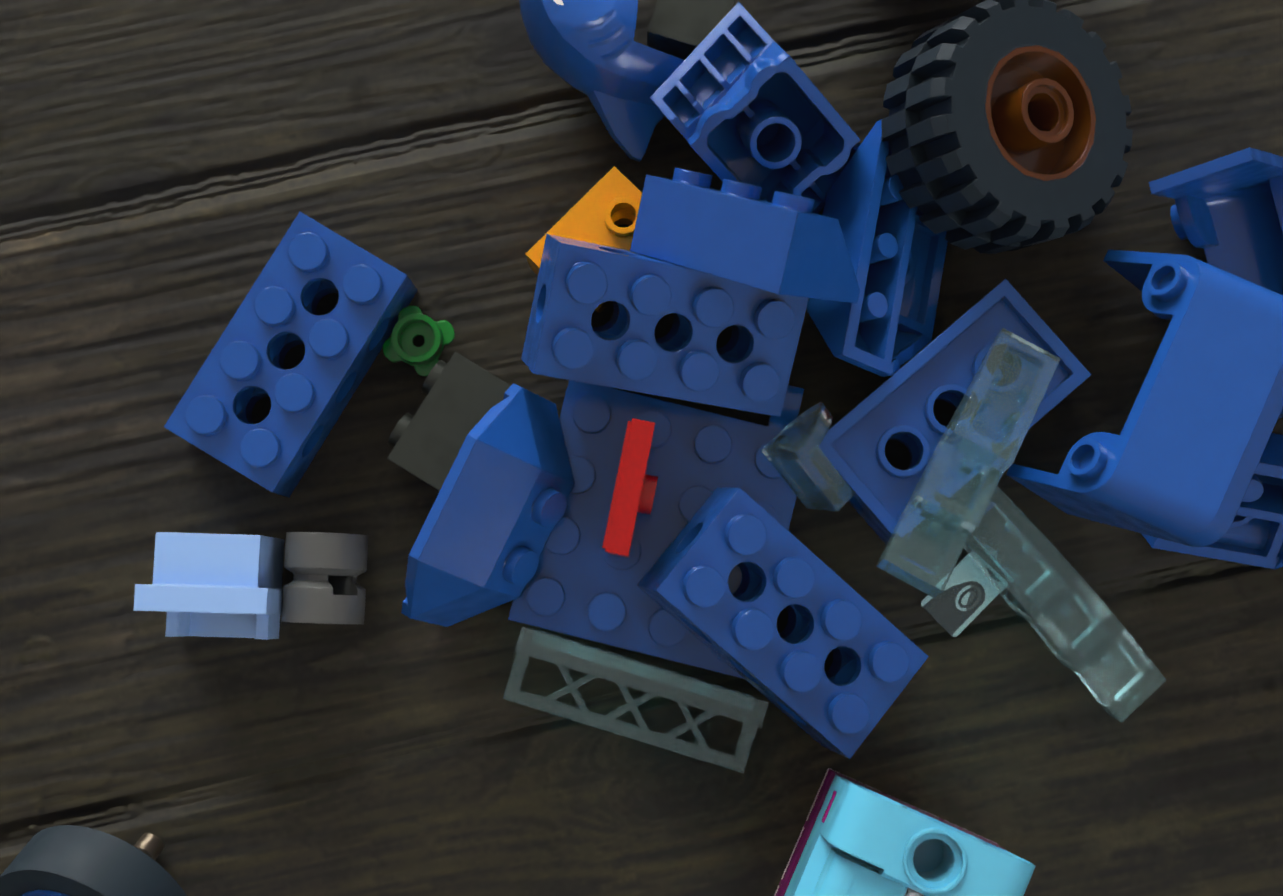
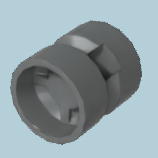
M286 532L284 568L293 573V581L283 586L281 622L364 624L366 589L357 583V576L367 571L369 536L346 533Z

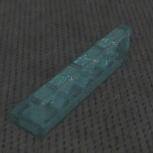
M522 626L515 647L517 654L503 699L741 773H744L757 727L762 728L769 704L766 700L529 626ZM530 656L557 664L567 683L565 687L546 697L520 689ZM568 668L586 673L587 675L574 681ZM597 677L615 682L627 704L606 715L589 711L578 687ZM627 686L647 693L633 700ZM571 692L578 707L556 701V699ZM656 696L670 699L678 703L687 722L665 734L656 732L648 728L637 706ZM686 705L705 710V712L693 718ZM631 710L639 726L615 718ZM717 714L744 722L735 754L730 755L709 748L697 725ZM691 729L699 745L676 737Z

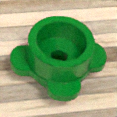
M407 306L399 312V321L392 330L391 338L384 342L383 352L389 361L393 363L403 361L415 367L416 372L420 376L427 377L439 361L444 347L454 341L455 330L450 322L446 320L436 322L429 316L424 315L419 307ZM417 336H422L425 339V343L421 347H416L413 343Z

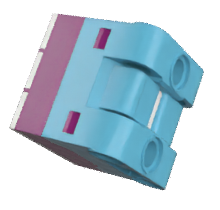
M828 768L774 896H1024L1036 865L1007 851L991 840Z

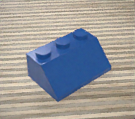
M677 167L674 169L672 179L646 175L630 248L631 252L780 295L848 303L858 302L860 288L839 220L812 213L814 199L774 191L773 200L770 203L760 200L762 187L723 179L721 190L710 188L712 175Z

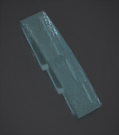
M1005 328L1001 329L933 452L876 567L933 598H936L944 591L969 535L979 527L1002 474L1013 464L1061 358Z
M992 484L947 525L951 533L1012 610L1031 624L1061 664L1077 674L1108 715L1122 723L1166 681L1165 677L1088 583L998 486Z

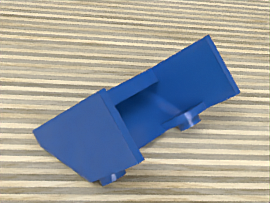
M1249 147L1148 182L1151 195L1175 199L1176 204L1171 206L1170 216L1176 234L1181 240L1188 239L1194 247L1204 249L1208 264L1283 295L1282 156ZM1283 408L1278 419L1283 418Z
M1108 250L1103 261L1142 291L1143 304L1150 312L1161 319L1171 320L1120 435L1093 432L1078 440L1069 450L1058 474L1011 463L1006 475L1066 514L1191 547L1211 545L1221 539L1231 527L1283 408V295L1188 255Z

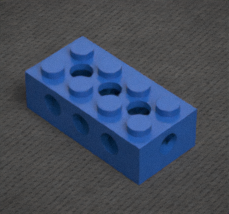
M299 211L164 425V428L270 492L290 498L383 348L384 342L391 335L395 324L399 321V312L409 306L418 291L405 273ZM339 293L336 307L328 314L317 315L316 310L319 301L328 294ZM304 344L305 355L301 363L292 369L285 370L284 359L287 352L294 346ZM269 396L271 409L268 416L263 421L254 424L252 420L254 405L261 398Z
M546 234L521 360L533 374L781 417L809 298L772 293L631 252L630 250ZM613 301L614 311L611 319L603 326L592 327L591 318L594 310L604 302ZM673 313L674 320L670 331L663 337L655 338V327L658 321L663 316ZM732 325L730 340L726 345L717 349L716 342L719 334L726 327Z
M1004 279L806 449L807 454L886 545L897 543L1089 378L1091 374L1009 281ZM982 361L992 362L999 368L1002 375L1001 387L990 384L984 378L981 369ZM935 400L945 401L952 406L956 413L954 428H947L936 420L933 412ZM888 440H897L907 447L910 454V463L906 470L897 469L888 462L885 456V445Z
M717 487L637 584L640 589L821 746L849 759L929 657L741 488ZM739 565L742 572V582L738 590L732 594L729 590L728 578L732 569ZM786 608L788 613L787 625L778 634L777 618L780 612ZM832 651L833 662L830 669L825 673L824 663L827 655Z

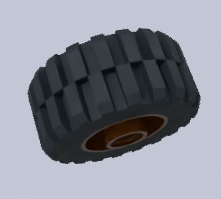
M985 0L926 31L914 40L911 49L903 53L894 66L893 77L896 80L887 84L883 107L889 109V116L881 120L882 142L889 141L891 155L886 157L890 175H898L904 187L899 191V194L910 209L917 206L923 213L919 220L935 234L947 231L945 239L950 244L964 250L974 248L979 253L997 254L1007 250L1011 252L1081 230L1091 223L1095 215L1101 214L1112 201L1115 195V191L1112 188L1120 186L1128 163L1122 159L1123 154L1128 153L1132 147L1133 130L1126 127V116H1129L1132 111L1129 95L1123 96L1118 80L1123 78L1118 64L1116 61H1108L1103 52L1107 46L1099 35L1093 31L1087 33L1082 28L1084 20L1067 9L1056 12L1057 4L1049 0Z

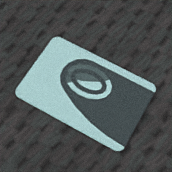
M968 553L922 600L921 606L952 637H957L1005 588V584L974 553Z

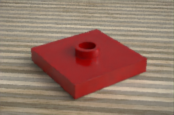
M632 418V421H628L602 546L607 554L629 558L638 512L651 515L658 476L649 475L646 472L654 438L655 422Z

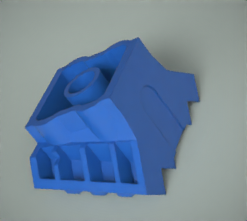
M740 2L729 11L650 97L722 182L723 179L762 187L760 200L772 203L774 191L814 199L812 213L818 214L824 208L827 192L860 146V138L791 56L767 34Z

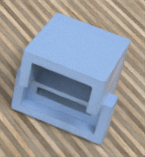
M156 532L153 584H135L133 611L167 612L165 637L199 636L255 638L262 640L279 639L283 595L284 539L263 535Z

